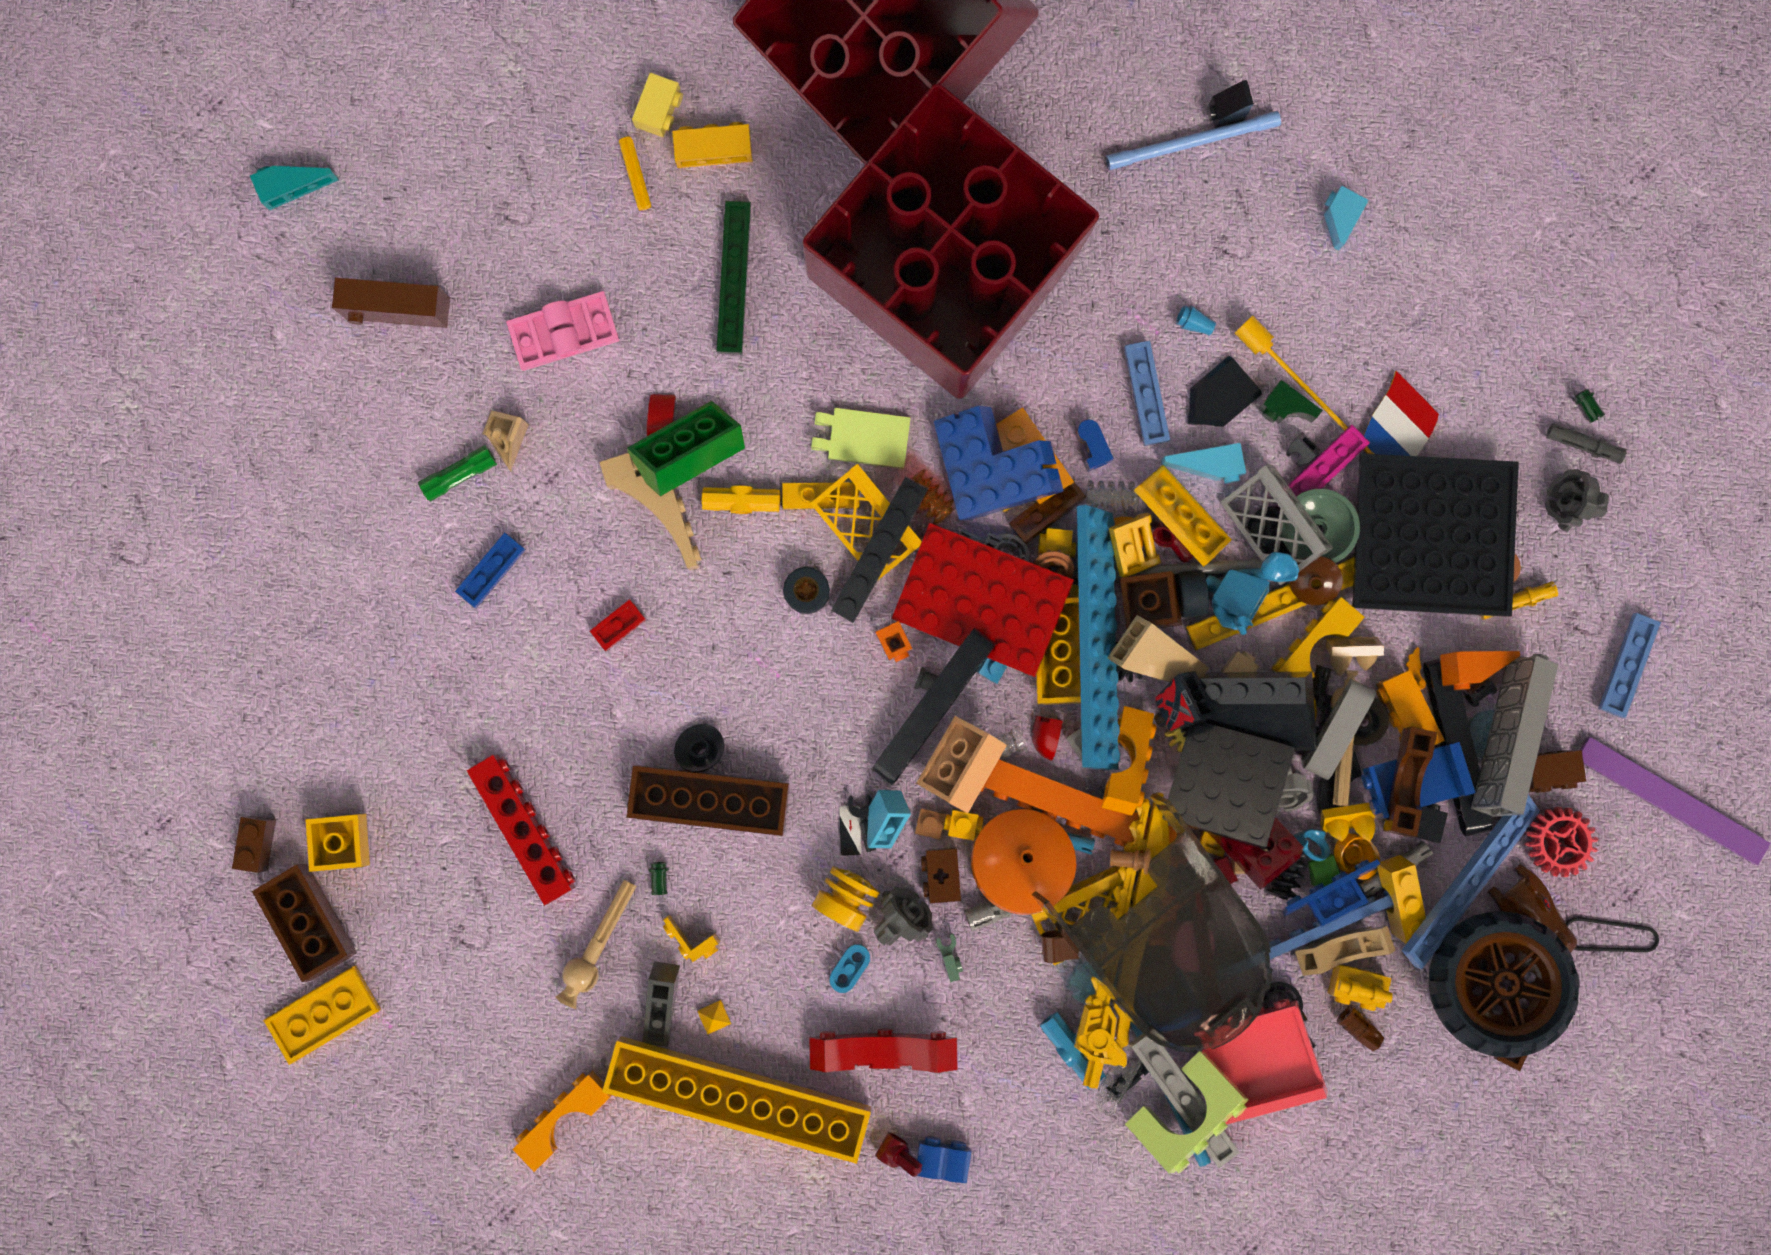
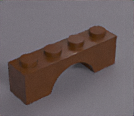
M1416 727L1403 729L1387 808L1389 817L1385 818L1383 831L1407 837H1417L1422 814L1420 806L1421 786L1426 768L1433 757L1437 732Z

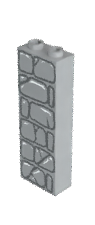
M1533 654L1531 657H1518V659L1505 666L1471 809L1493 817L1524 815L1558 669V664L1549 661L1548 656Z

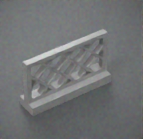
M1274 465L1262 467L1255 476L1220 502L1262 562L1269 555L1262 549L1263 538L1276 540L1274 552H1279L1280 541L1293 542L1291 557L1296 562H1301L1298 565L1299 572L1321 555L1333 549L1330 542ZM1259 480L1265 486L1264 498L1251 496L1253 485ZM1247 490V495H1243L1242 493ZM1237 497L1246 498L1244 513L1236 512L1230 502ZM1251 499L1263 501L1261 516L1249 514ZM1268 502H1275L1279 505V518L1266 516ZM1248 517L1261 519L1259 534L1251 533L1248 530ZM1266 520L1278 522L1276 536L1264 535ZM1283 522L1290 523L1295 527L1294 539L1281 537ZM1298 543L1307 545L1313 552L1306 560L1296 558Z

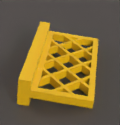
M856 464L810 504L856 560L859 561L860 555L863 552H857L854 549V536L867 537L870 541L873 536L874 520H881L890 502L861 467ZM848 478L856 486L855 497L840 496V486ZM837 488V495H830ZM858 489L865 498L858 497ZM825 497L836 498L835 513L824 512L818 503ZM839 498L854 500L853 515L838 514ZM857 500L869 501L872 505L871 517L856 515ZM875 510L879 513V515L882 518L874 517ZM828 516H835L834 523L829 519ZM838 516L853 518L851 533L839 531L837 528ZM856 518L871 519L870 535L854 533ZM909 525L900 540L908 549L900 556L892 555L890 557L896 559L889 565L887 563L879 579L920 547L922 541ZM844 535L851 536V543H849Z
M1120 866L1110 867L1072 885L1067 894L1053 907L1041 913L1031 914L1039 934L1041 935L1046 932L1043 930L1040 922L1053 918L1058 920L1055 930L1059 931L1064 922L1075 926V928L1092 932L1090 940L1093 947L1104 943L1102 936L1095 937L1097 934H1103L1102 931H1099V927L1103 917L1109 919L1108 915L1105 914L1109 901L1116 902V899L1112 897L1113 890L1116 886L1123 883L1118 872ZM1134 889L1132 890V895H1131L1132 901H1133V899H1134V894H1135ZM1095 896L1105 898L1101 911L1088 907L1091 898ZM1071 907L1082 909L1077 922L1065 919L1066 912ZM1086 911L1099 915L1094 929L1082 925ZM1126 921L1124 933L1127 932L1128 921Z

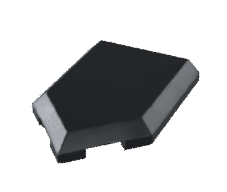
M1228 356L1190 388L1187 424L1224 427L1261 396L1262 392L1232 357Z

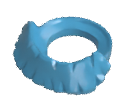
M1309 829L1294 835L1304 847L1303 852L1312 860L1323 861L1329 857L1330 848L1325 841V831ZM1307 837L1319 845L1322 851L1321 856L1315 855L1310 851Z

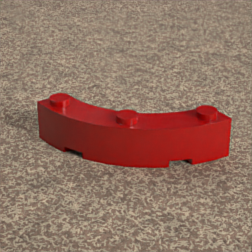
M882 1028L877 1029V1033L835 1035L834 1031H822L818 1037H809L810 1069L826 1073L855 1070V1065L869 1066L871 1069H898L902 1066H912V1070L934 1073L958 1070L957 1038L946 1036L944 1031L930 1032L929 1035L893 1033V1029Z

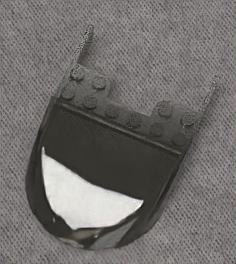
M1153 793L1150 796L1177 834L1176 839L1150 861L1148 873L1157 885L1153 891L1118 920L1107 907L1096 906L1071 927L1067 926L1045 897L1036 891L1031 895L1087 967L1092 977L1143 1034L1158 1045L1174 1049L1175 1051L1197 1052V1050L1207 1048L1215 1049L1232 1041L1245 1031L1262 1009L1263 1005L1261 1003L1266 990L1270 989L1272 979L1269 956L1271 950L1267 937L1256 918L1168 799Z

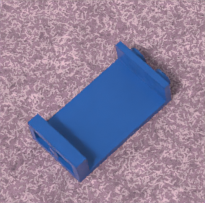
M1460 742L1434 749L1433 757L1426 768L1420 792L1421 807L1475 793ZM1397 759L1363 768L1362 782L1365 789H1369L1372 798L1369 800V805L1373 815H1377L1378 819L1389 817L1387 808Z

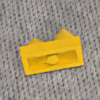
M1369 803L1325 809L1321 812L1320 826L1322 831L1328 832L1340 841L1347 837L1349 829L1354 828L1362 838L1370 842L1375 833V815H1373Z

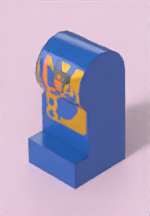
M1084 420L1081 422L1076 430V437L1080 443L1084 444L1089 456L1084 462L1087 472L1111 463L1114 458L1098 423L1094 420Z

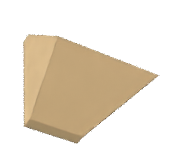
M491 410L482 434L487 436L511 472L529 424L518 416Z

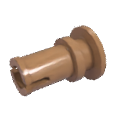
M1146 848L1145 853H1141L1140 850L1127 852L1112 849L1110 866L1134 868V871L1144 869V874L1148 875L1151 866L1150 849Z

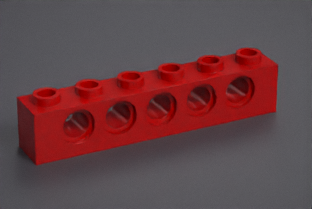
M492 755L466 771L545 906L575 889L576 887L573 884L576 882L575 877L568 868L565 870L560 862L563 859L560 851L556 846L552 847L547 838L550 835L543 824H538L534 817L537 814L534 806L530 801H525L521 794L524 792L521 784L517 779L513 780L508 772L511 770V767L504 757L500 758L499 755ZM496 776L503 780V787L499 791L495 790L492 786V780ZM509 798L513 799L516 803V809L513 813H509L505 809V802ZM521 821H525L529 825L527 835H521L518 831V824ZM534 843L539 844L542 848V855L539 858L531 854V846ZM546 866H551L555 870L553 880L545 878L543 872Z

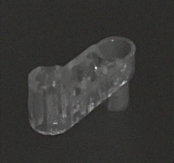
M1128 1044V1045H1127L1126 1047H1124L1122 1050H1123L1124 1052H1125L1126 1050L1129 1051V1052H1131V1051H1132V1048H1131L1130 1045ZM1137 1055L1135 1058L1130 1057L1125 1067L1121 1065L1110 1066L1095 1096V1105L1101 1113L1111 1116L1116 1112L1117 1104L1121 1102L1142 1063ZM1120 1072H1123L1122 1077L1125 1082H1119L1116 1085L1115 1091L1119 1092L1117 1096L1111 1090L1104 1089L1107 1084L1110 1088L1113 1086V1074L1118 1075ZM1111 1101V1106L1109 1108L1103 1107L1105 1102Z

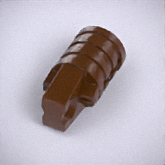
M1353 1005L1348 1006L1339 1015L1337 1023L1348 1031L1353 1038L1371 1051L1381 1047L1384 1041L1383 1035Z

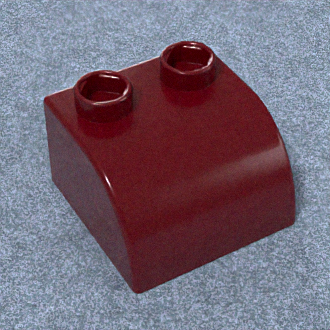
M746 0L734 15L733 24L860 161L866 164L932 85H942L963 102L1037 19L1039 11L1030 0Z
M934 84L803 239L806 274L811 281L955 398L961 399L968 394L1059 282L1092 233L1099 219V213L940 84Z

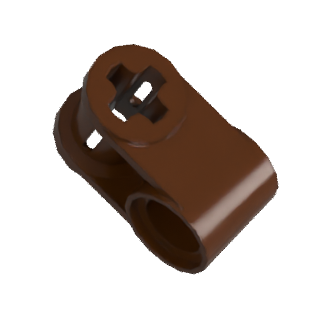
M1081 928L1046 931L1040 935L1043 961L1047 963L1086 958L1093 950V944L1088 933ZM1078 940H1083L1081 946L1077 947Z

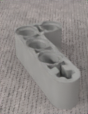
M1353 679L1349 680L1316 739L1317 750H1304L1301 757V764L1304 769L1326 780L1330 779L1369 710L1376 695L1375 690Z

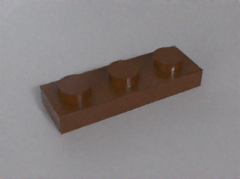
M1075 482L1063 489V492L1055 494L1040 505L1038 502L1034 503L1009 522L1012 530L1025 544L1029 543L1086 499V495Z

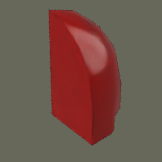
M1035 716L1032 730L1034 747L1042 757L1052 761L1058 746L1063 721Z

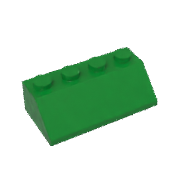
M713 401L627 447V451L644 481L660 497L745 449L741 425Z

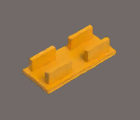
M1023 407L996 424L1003 452L1038 440L1046 441ZM1054 453L1056 464L1042 466L1043 469H1058L1062 487L1065 489L1074 481ZM1050 495V496H1047V497L1038 499V500H1036V501H1037L1038 504L1040 505L1041 503H1043L1044 501L1048 500L1049 498H1051V497L1054 496V495Z

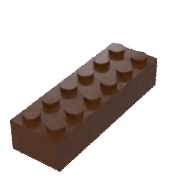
M634 765L632 768L626 818L783 836L790 783Z

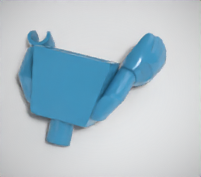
M1273 552L1265 558L1261 568L1229 570L1223 581L1209 575L1206 581L1208 591L1214 594L1212 598L1213 613L1221 626L1238 630L1241 635H1245L1248 626H1253L1252 619L1269 592V581L1288 582L1297 580L1299 573L1297 562L1289 554Z

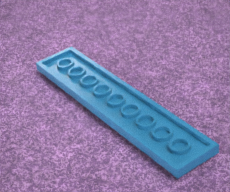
M1088 505L1077 506L1082 767L1119 770L1118 673L1116 671V664L1107 659L1116 646L1115 632L1117 631V622L1115 620L1117 599L1114 591L1116 572L1114 569V550L1109 528L1115 526V522L1111 512Z

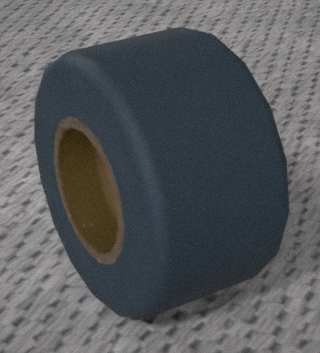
M801 567L788 575L784 582L783 593L785 600L792 609L799 613L811 614L818 612L825 606L829 599L830 588L828 580L822 572L812 567Z
M1203 570L1177 573L1181 617L1206 616L1209 611V596Z

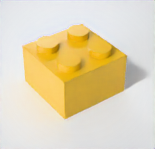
M366 814L305 819L309 872L370 865Z

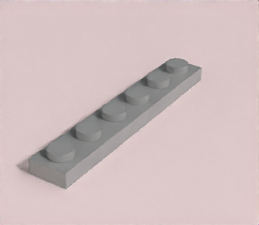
M1149 1028L1129 1043V1045L1190 1130L1194 1132L1204 1122L1207 1106ZM1225 1131L1217 1137L1213 1134L1206 1141L1209 1145L1205 1150L1218 1168L1240 1153Z

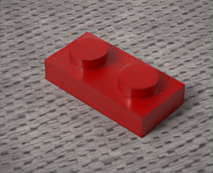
M629 599L589 632L604 651L607 652L647 619L632 600Z

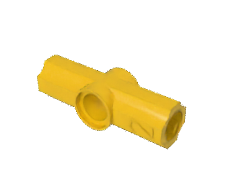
M730 486V488L703 487L702 510L729 511L735 514L780 512V490L753 489L750 486Z

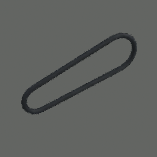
M1574 917L1565 923L1567 927L1574 921H1584L1650 931L1655 936L1654 945L1646 949L1576 946L1574 950L1651 952L1659 944V935L1653 928L1584 917Z

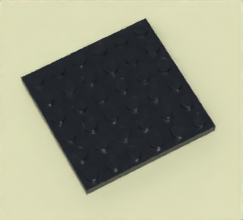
M1360 454L1357 496L1360 533L1355 545L1352 606L1355 609L1512 617L1519 461Z

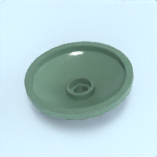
M1313 489L1298 495V500L1314 522L1322 527V533L1333 547L1332 550L1321 556L1328 557L1335 563L1344 559L1355 547L1360 533L1359 517L1354 506L1343 495L1328 489ZM1283 522L1281 537L1294 539L1295 527L1290 523ZM1283 541L1287 550L1292 554L1293 542ZM1298 543L1296 558L1303 559L1313 554L1307 545Z

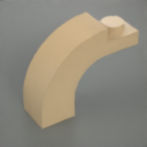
M1368 926L1317 940L1295 950L1302 975L1306 976L1325 973L1338 965L1353 960L1388 955L1396 950L1388 926L1375 928Z

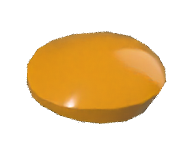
M1349 833L1343 841L1338 840L1335 844V861L1339 869L1343 872L1345 871L1347 875L1356 871L1354 867L1367 859L1370 863L1377 859L1380 862V854L1377 847L1359 834ZM1378 868L1358 879L1366 880L1371 878L1378 871Z

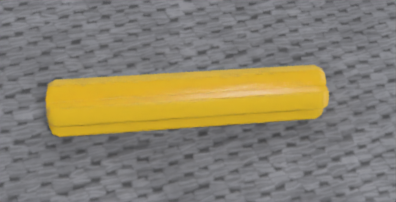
M623 137L619 139V144L636 204L640 211L651 208V202L632 137Z

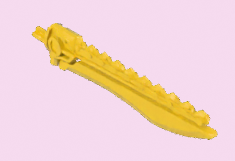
M1156 792L1154 796L1146 840L1143 839L1150 804L1149 799L1144 798L1142 806L1136 808L1139 820H1133L1129 826L1134 840L1133 842H1128L1123 848L1127 852L1143 850V853H1145L1146 848H1149L1151 852V866L1148 875L1144 874V869H1139L1112 1002L1118 1019L1111 1010L1109 1003L1136 876L1134 868L1120 867L1118 869L1123 883L1120 886H1116L1113 890L1117 907H1111L1107 913L1112 927L1111 929H1106L1101 935L1106 945V950L1100 951L1096 956L1101 971L1094 973L1091 977L1095 994H1089L1085 1000L1086 1005L1083 1008L1074 1047L1088 1059L1082 1085L1093 1089H1098L1104 1064L1121 1065L1122 1067L1127 1065V1054L1122 1049L1129 1044V1028L1141 958L1154 917L1166 890L1169 871L1168 821L1162 819L1165 801L1164 794L1161 792Z

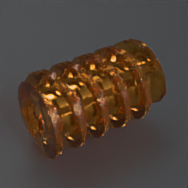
M924 468L911 479L929 488L919 506V510L929 509L926 518L930 519L936 516L933 524L938 526L956 507H951L954 502L953 498L947 501L944 500L948 493L947 491L937 493L940 487L939 483L934 486L930 485L933 480L932 476L926 479L923 478L926 472Z

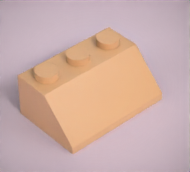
M954 716L916 784L968 813L1007 745L987 732Z

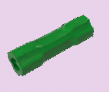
M483 445L447 468L418 481V485L426 499L431 502L458 484L496 466L497 462L490 449Z

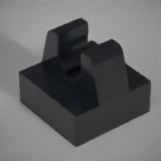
M1302 432L1291 443L1286 455L1289 457L1293 452H1299L1301 459L1298 460L1296 465L1302 466L1310 462L1319 453L1320 449Z

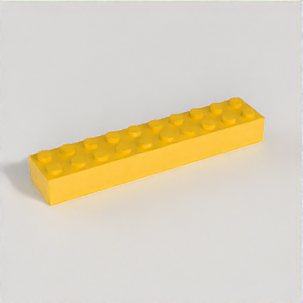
M620 1036L616 1041L602 1093L856 1164L871 1114V1106L623 1036Z

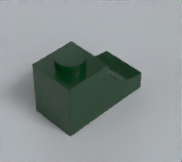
M1282 380L1275 385L1258 408L1262 411V416L1272 423L1277 422L1278 424L1288 417H1299L1312 423L1323 411Z

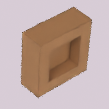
M921 808L915 834L940 840L946 814Z

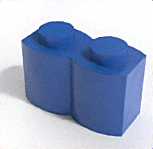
M930 1136L925 1137V1140H919L916 1160L922 1164V1171L917 1176L955 1183H967L972 1151L971 1148L966 1147L967 1144L965 1142L953 1140L951 1144L940 1143L941 1139Z

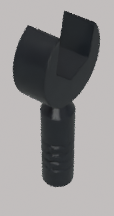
M866 794L867 805L858 809L853 806V796L850 795L846 803L847 810L852 816L860 818L859 824L866 852L874 851L876 848H868L867 845L868 819L866 818L869 806L873 800L870 795Z

